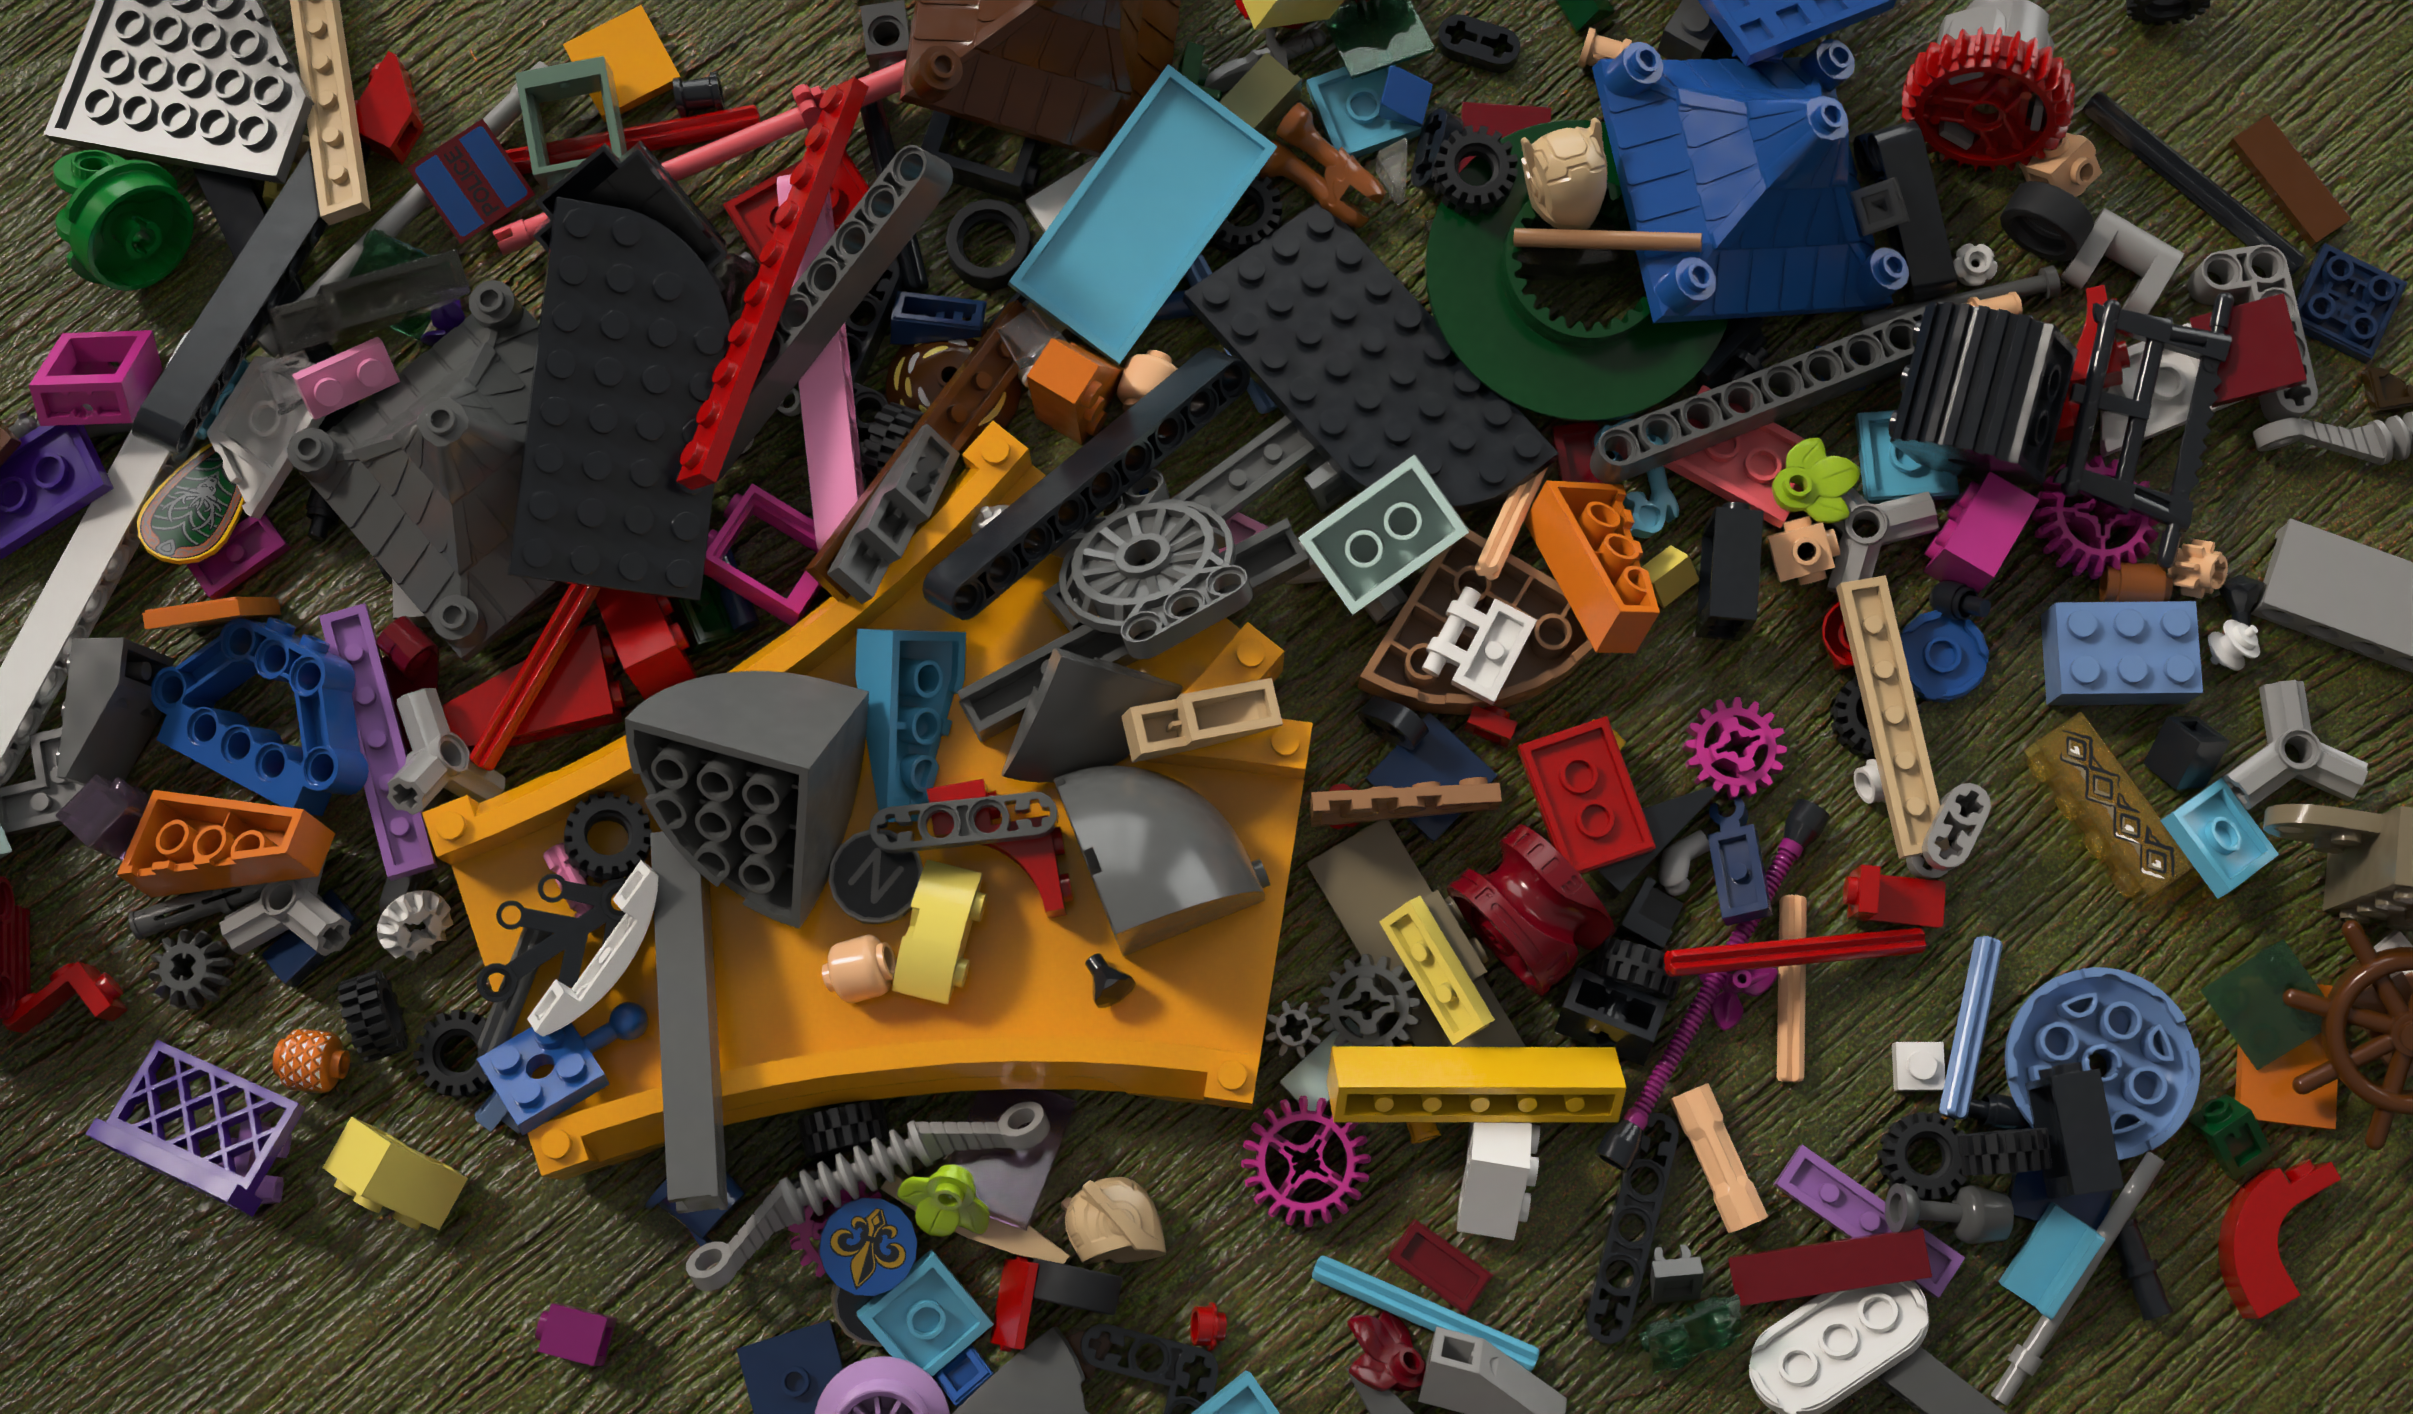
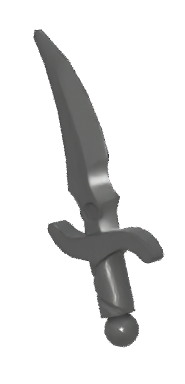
M1278 27L1268 28L1266 31V48L1261 50L1252 49L1244 58L1232 59L1222 64L1207 75L1204 87L1219 90L1222 93L1231 90L1266 52L1288 69L1287 61L1314 50V46H1322L1326 42V34L1322 30L1316 29L1310 35L1306 33L1286 43L1279 44L1275 38Z

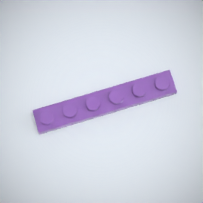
M366 603L321 615L319 618L326 642L330 644L328 652L346 660L351 664L355 672L356 682L352 696L360 752L365 756L369 769L364 790L387 877L390 881L438 868L430 836L422 815L423 810L414 815L404 810H396L386 798L389 794L387 783L405 765L408 753L382 655L377 646V637L370 610Z

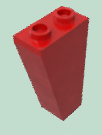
M596 624L586 626L573 634L506 749L623 722L620 708L627 706L625 691L621 680L614 681L611 664L618 662L617 651L611 637H606ZM526 660L442 705L450 732L458 735L465 742L470 754Z

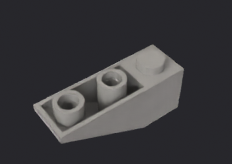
M1436 1326L1425 1362L1426 1366L1418 1402L1464 1414H1565L1566 1397L1483 1338Z

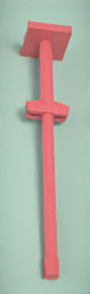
M906 59L858 79L869 87L862 107L901 91ZM807 84L798 85L792 90L798 107L661 164L673 179L678 182L807 128L809 132L817 124L822 111L819 107L820 100L826 90L819 85L813 88H809ZM543 212L529 219H520L494 230L493 234L499 241L497 244L502 254L506 256L534 244L536 239L533 234L536 227L547 219L548 216Z

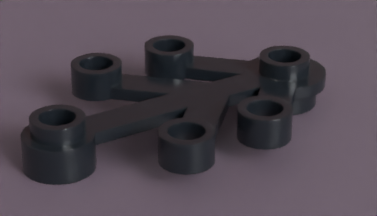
M558 874L544 876L538 883V893L543 900L554 903L564 898L595 906L578 918L524 908L517 901L502 903L497 909L496 918L503 928L513 930L525 927L553 934L506 965L492 963L485 966L477 977V989L480 995L490 1002L507 1000L514 993L517 980L563 950L565 951L558 981L572 988L579 979L588 934L606 923L603 945L625 915V912L615 910L612 907L611 898L620 890L628 878L622 877L609 880L600 888L565 881ZM557 879L561 883L562 891L560 895L550 898L544 894L543 885L547 880ZM516 906L520 910L521 917L517 923L509 925L502 920L501 913L505 907ZM501 973L505 976L506 986L503 990L494 992L488 988L487 979L491 974Z

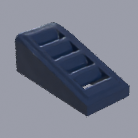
M897 291L891 317L890 344L909 345L981 337L987 302ZM971 317V321L962 320V318Z

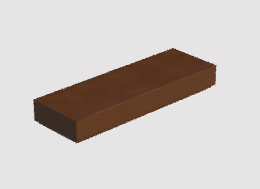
M2266 115L2233 137L2228 143L2310 248L2345 226L2351 220V217L2269 115Z

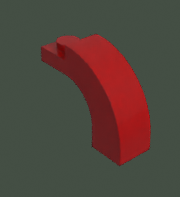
M2307 1159L2284 1171V1174L2280 1167L2262 1170L2247 1181L2230 1202L2220 1227L2218 1256L2224 1284L2243 1319H2260L2301 1296L2280 1259L2278 1251L2279 1229L2283 1219L2295 1205L2341 1180L2332 1162L2313 1165L2312 1161Z

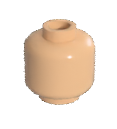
M1148 350L1146 354H1136L1127 360L1116 393L1119 400L1123 403L1124 411H1127L1178 369L1172 364L1173 360L1168 354L1158 350Z
M864 935L839 942L830 948L828 963L822 966L825 986L830 992L835 991L841 1000L847 1003H856L881 996L889 991L894 979L896 968L895 955L887 942L881 943L873 935Z

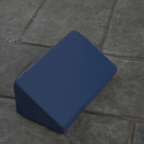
M330 889L322 897L327 905L351 923L349 935L354 933L364 923L333 889ZM290 929L262 954L278 978L286 986L296 988L330 955H321Z

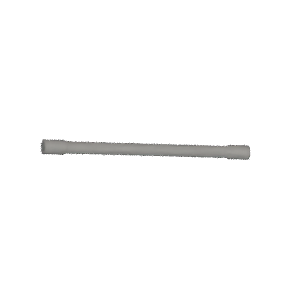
M538 61L530 70L548 66ZM517 83L512 87L510 93L483 118L496 138L522 114ZM418 183L288 309L281 311L260 332L255 341L266 353L275 358L303 331L304 326L430 203V200Z

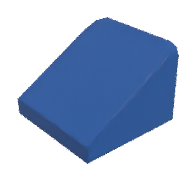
M1390 65L1380 103L1379 117L1422 127L1433 84L1400 67Z
M970 1344L933 1376L958 1408L995 1372L975 1347Z

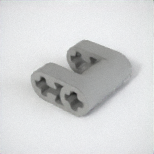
M2104 208L2096 218L2092 231L2075 258L2069 262L2060 280L2081 290L2101 258L2105 256L2140 276L2121 309L2148 315L2180 263L2184 253Z
M1972 783L1961 784L1939 799L1940 808L1922 845L1923 857L1931 868L1927 870L1923 867L1924 859L1921 856L1906 858L1907 867L1913 876L1920 879L1936 880L1945 875L1949 870L1964 863L1968 858L1991 809L1990 797L1979 785ZM1947 837L1948 840H1953L1951 847L1943 852L1935 844V841L1941 842Z

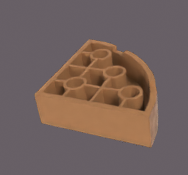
M1469 529L1468 534L1433 558L1360 675L1358 689L1402 704L1409 709L1425 713L1465 715L1471 714L1473 706L1483 709L1492 706L1451 685V681L1459 667L1451 663H1445L1438 677L1422 670V666L1429 655L1426 651L1432 637L1439 636L1448 619L1445 612L1452 600H1458L1465 586L1471 587L1481 594L1474 609L1486 615L1494 599H1497L1537 620L1493 706L1503 709L1534 698L1562 682L1584 663L1595 650L1557 581L1510 553L1498 578L1488 580L1486 576H1479L1476 573L1475 566L1487 539ZM1465 626L1455 645L1468 651L1478 631Z

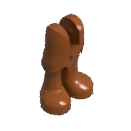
M1297 103L1281 121L1276 135L1287 143L1303 150L1326 168L1325 178L1278 139L1271 141L1278 147L1260 170V178L1265 179L1267 176L1271 179L1283 176L1306 190L1320 202L1321 208L1329 211L1348 226L1363 228L1370 219L1369 215L1343 195L1351 185L1362 195L1380 204L1386 196V190L1376 177L1358 163L1353 154L1350 156L1342 146L1338 151L1327 142L1315 129L1311 111L1302 103Z

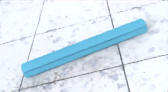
M1320 1256L1315 1264L1312 1278L1320 1283L1435 1332L1437 1326L1483 1338L1530 1372L1536 1365L1540 1350L1535 1346L1327 1256Z

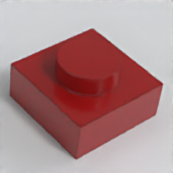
M1473 706L1464 731L1507 748L1518 722L1510 720V713L1500 707L1489 706L1483 709Z

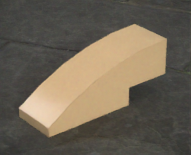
M1272 678L1180 694L1173 700L1130 707L1121 716L1132 763L1234 740L1273 729L1283 724Z

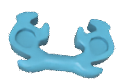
M1625 419L1614 426H1603L1595 435L1594 447H1596L1605 431L1633 419ZM1647 435L1650 442L1656 445H1664V442L1658 436ZM1612 451L1615 455L1614 461H1624L1619 453ZM1664 466L1647 472L1651 489L1649 500L1646 499L1643 492L1636 491L1626 494L1623 505L1628 510H1631L1634 524L1630 529L1632 536L1650 538L1662 529L1665 519L1669 523L1679 516V506L1674 494L1669 489Z

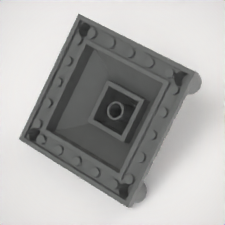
M496 280L485 281L476 286L469 298V309L472 314L458 327L453 328L436 342L431 349L424 352L404 368L398 375L399 383L374 393L372 397L360 404L344 417L339 424L333 426L327 432L317 428H306L297 432L291 438L287 448L291 464L306 477L433 625L436 633L452 647L465 663L561 584V582L507 575L539 323L519 302L510 287Z

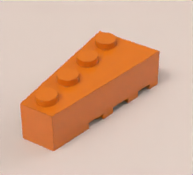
M153 790L117 872V876L150 898L318 877L336 833L304 809Z

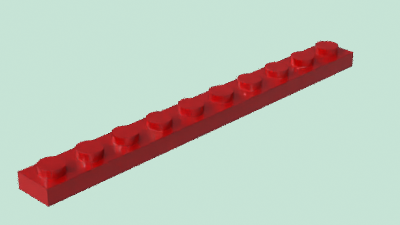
M856 77L837 86L832 85L826 90L820 100L821 114L817 124L811 128L806 136L805 146L807 149L803 160L791 174L790 184L792 188L787 200L779 207L775 215L774 221L777 226L773 236L760 253L759 261L762 264L757 277L749 284L745 291L744 302H746L740 319L734 323L729 332L728 341L730 345L725 358L714 370L712 381L715 384L709 399L702 404L697 413V430L693 440L686 445L681 454L680 464L682 468L676 481L690 490L714 484L718 479L869 89L866 84Z

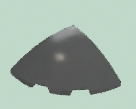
M1054 647L1039 688L1034 686L1001 775L1020 781L1045 783L1054 782V778L1078 770L1099 766H1113L1127 758L1130 754L1121 716L1130 707L1176 699L1183 687L1179 684L1097 657L1090 659Z
M1052 1327L1002 1366L959 1406L953 1414L1091 1413L1085 1410L1081 1383L1085 1381V1375L1078 1358L1059 1328Z

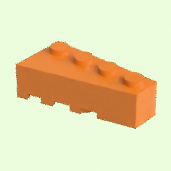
M1546 480L1524 520L1526 527L1595 652L1636 653L1660 611L1649 572L1641 568L1639 560L1643 555L1640 541H1635L1632 537L1630 529L1634 524L1631 510L1624 509L1623 501L1626 497L1624 485Z

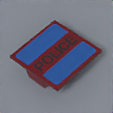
M483 118L407 167L460 244L536 195Z

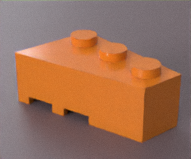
M1051 338L1027 375L1036 419L1082 445L1089 434L1096 436L1102 428L1108 415L1104 410L1117 391L1124 368L1115 365L1085 345L1080 344L1079 346L1073 342L1068 343L1065 340Z

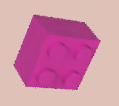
M1989 472L1979 484L1972 480L1963 494L1960 493L1946 515L1949 519L1942 530L1935 534L1928 545L1924 555L1931 559L1923 572L1940 582L1950 580L1966 584L1979 593L1995 577L2039 499L1992 472Z

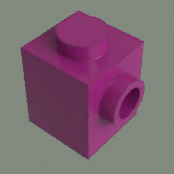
M551 1303L550 1310L543 1311L537 1324L535 1338L541 1340L537 1352L591 1366H604L617 1318L563 1303Z

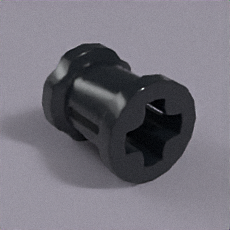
M718 71L710 72L709 77L683 81L680 77L673 78L674 96L680 118L688 117L691 111L716 108L717 111L725 110L724 94Z

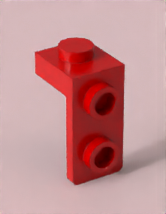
M1864 864L1850 872V876H1846L1843 886V903L1848 905L1847 919L1927 928H1940L1943 926L1945 882L1880 874L1881 866Z
M76 962L66 964L56 970L50 977L51 983L37 994L31 993L19 999L15 1003L13 1015L9 1019L2 1020V1023L7 1030L26 1033L76 993L96 1018L114 1022L128 1009L119 998L123 995L121 987L109 974L105 972L101 974L95 966Z

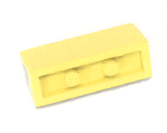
M1421 896L1409 900L1379 921L1452 1045L1480 1032L1495 1020Z

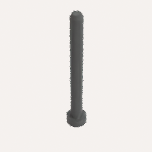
M2053 265L2040 268L2038 276L1867 313L1860 318V326L1862 330H1866L1929 305V302H1953L1954 304L1961 305V303H1967L1970 297H1978L1979 300L2005 295L2009 292H2016L2020 298L2041 293L2045 299L2058 297L2061 292L2060 279Z

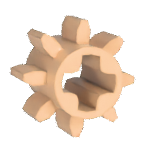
M2193 539L2191 544L2183 543L2182 548H2179L2174 566L2168 569V574H2171L2174 586L2181 587V595L2202 599L2204 593L2212 594L2214 589H2219L2224 584L2228 573V562L2226 557L2222 555V552L2214 551L2215 542Z

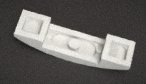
M640 860L613 898V901L625 912V915L571 989L555 979L527 1018L534 1031L542 1037L570 1024L593 1007L614 986L636 955L653 915L659 877L642 860Z

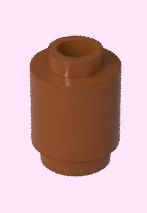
M2121 561L2120 570L2113 568L2111 565H2105L2103 574L2099 577V599L2101 602H2167L2172 595L2173 580L2171 574H2166L2165 569L2161 568L2158 564H2132Z

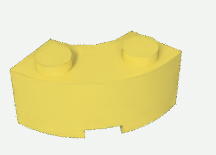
M927 859L911 903L910 926L906 935L902 936L892 991L948 1005L955 986L963 988L970 965V960L963 958L973 920L981 921L987 901V894L980 892L983 873Z

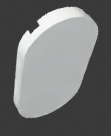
M1914 1280L1817 1295L1769 1327L1756 1340L1751 1351L1749 1375L1757 1396L1768 1408L1778 1414H1822L1919 1348L1925 1339L1929 1326V1313L1925 1296Z

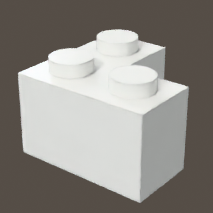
M1470 1122L1467 1161L1459 1196L1457 1231L1508 1240L1515 1239L1518 1221L1527 1222L1531 1193H1525L1526 1185L1535 1187L1539 1158L1532 1157L1531 1154L1537 1153L1540 1125H1533L1532 1122Z

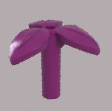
M1776 968L1744 969L1728 974L1729 977L1722 984L1723 991L1717 995L1710 1008L1716 1025L1723 1031L1735 1027L1740 1022L1744 1012L1743 1005L1737 994L1742 992L1748 996L1757 997L1765 993L1778 976ZM1708 973L1698 974L1702 983L1706 982V977H1709Z

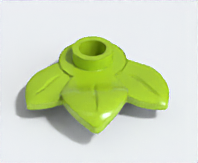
M1820 438L1805 439L1788 452L1786 468L1781 470L1773 480L1772 493L1776 503L1786 511H1805L1817 522H1840L1847 519L1850 515L1849 509L1841 496L1855 486L1860 477L1861 470L1847 458L1840 456L1827 457L1823 441ZM1790 483L1799 485L1804 491L1797 492L1793 490Z
M957 1165L941 1166L930 1178L914 1176L907 1178L898 1189V1198L917 1206L915 1214L916 1224L928 1235L945 1237L952 1234L957 1226L976 1234H983L989 1225V1208L975 1197L974 1177L963 1167Z

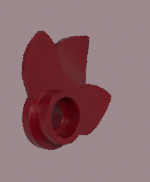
M1384 1310L1380 1314L1379 1319L1370 1315H1358L1351 1317L1347 1321V1325L1365 1352L1349 1368V1373L1366 1386L1381 1392L1390 1388L1398 1392L1413 1391L1422 1385L1426 1366L1421 1355L1413 1348L1411 1335L1397 1316Z

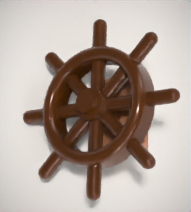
M2348 920L2343 923L2341 931L2358 962L2340 976L2333 985L2328 997L2294 988L2287 989L2283 993L2282 1000L2286 1006L2322 1016L2321 1038L2328 1059L2327 1062L2297 1076L2292 1082V1087L2296 1093L2305 1095L2340 1078L2355 1095L2375 1106L2365 1137V1143L2369 1149L2377 1151L2381 1150L2386 1144L2395 1113L2413 1115V1090H2403L2406 1078L2413 1075V947H2397L2376 952L2360 923L2355 920ZM2402 971H2411V972H2409V973H2407V974L2404 975V973H2403ZM2346 1023L2362 1027L2369 1041L2348 1051L2345 1032ZM2380 1058L2387 1069L2383 1084L2380 1085L2360 1072L2358 1068Z

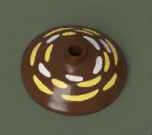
M983 328L982 335L978 338L902 345L895 354L888 369L886 378L888 405H890V402H894L925 413L947 383L943 381L944 375L949 372H956L988 330ZM1018 373L958 451L959 453H964L992 421L1005 430L1008 428L1016 415L1021 399L1022 389Z

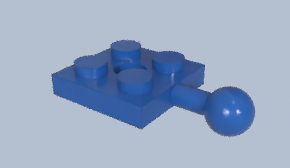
M624 1002L613 1009L608 1023L582 1038L572 1023L544 1037L530 1027L478 1057L477 1061L521 1134L525 1135L608 1086V1079L592 1054L612 1043L617 1038L630 1041L642 1036L648 1026V1016L644 1008L639 1004ZM546 1064L554 1065V1069L548 1076L540 1079L531 1078L533 1072L538 1067Z

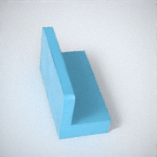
M2051 1201L1998 1282L2035 1306L2042 1315L2052 1320L2104 1243L2105 1238L2091 1226Z

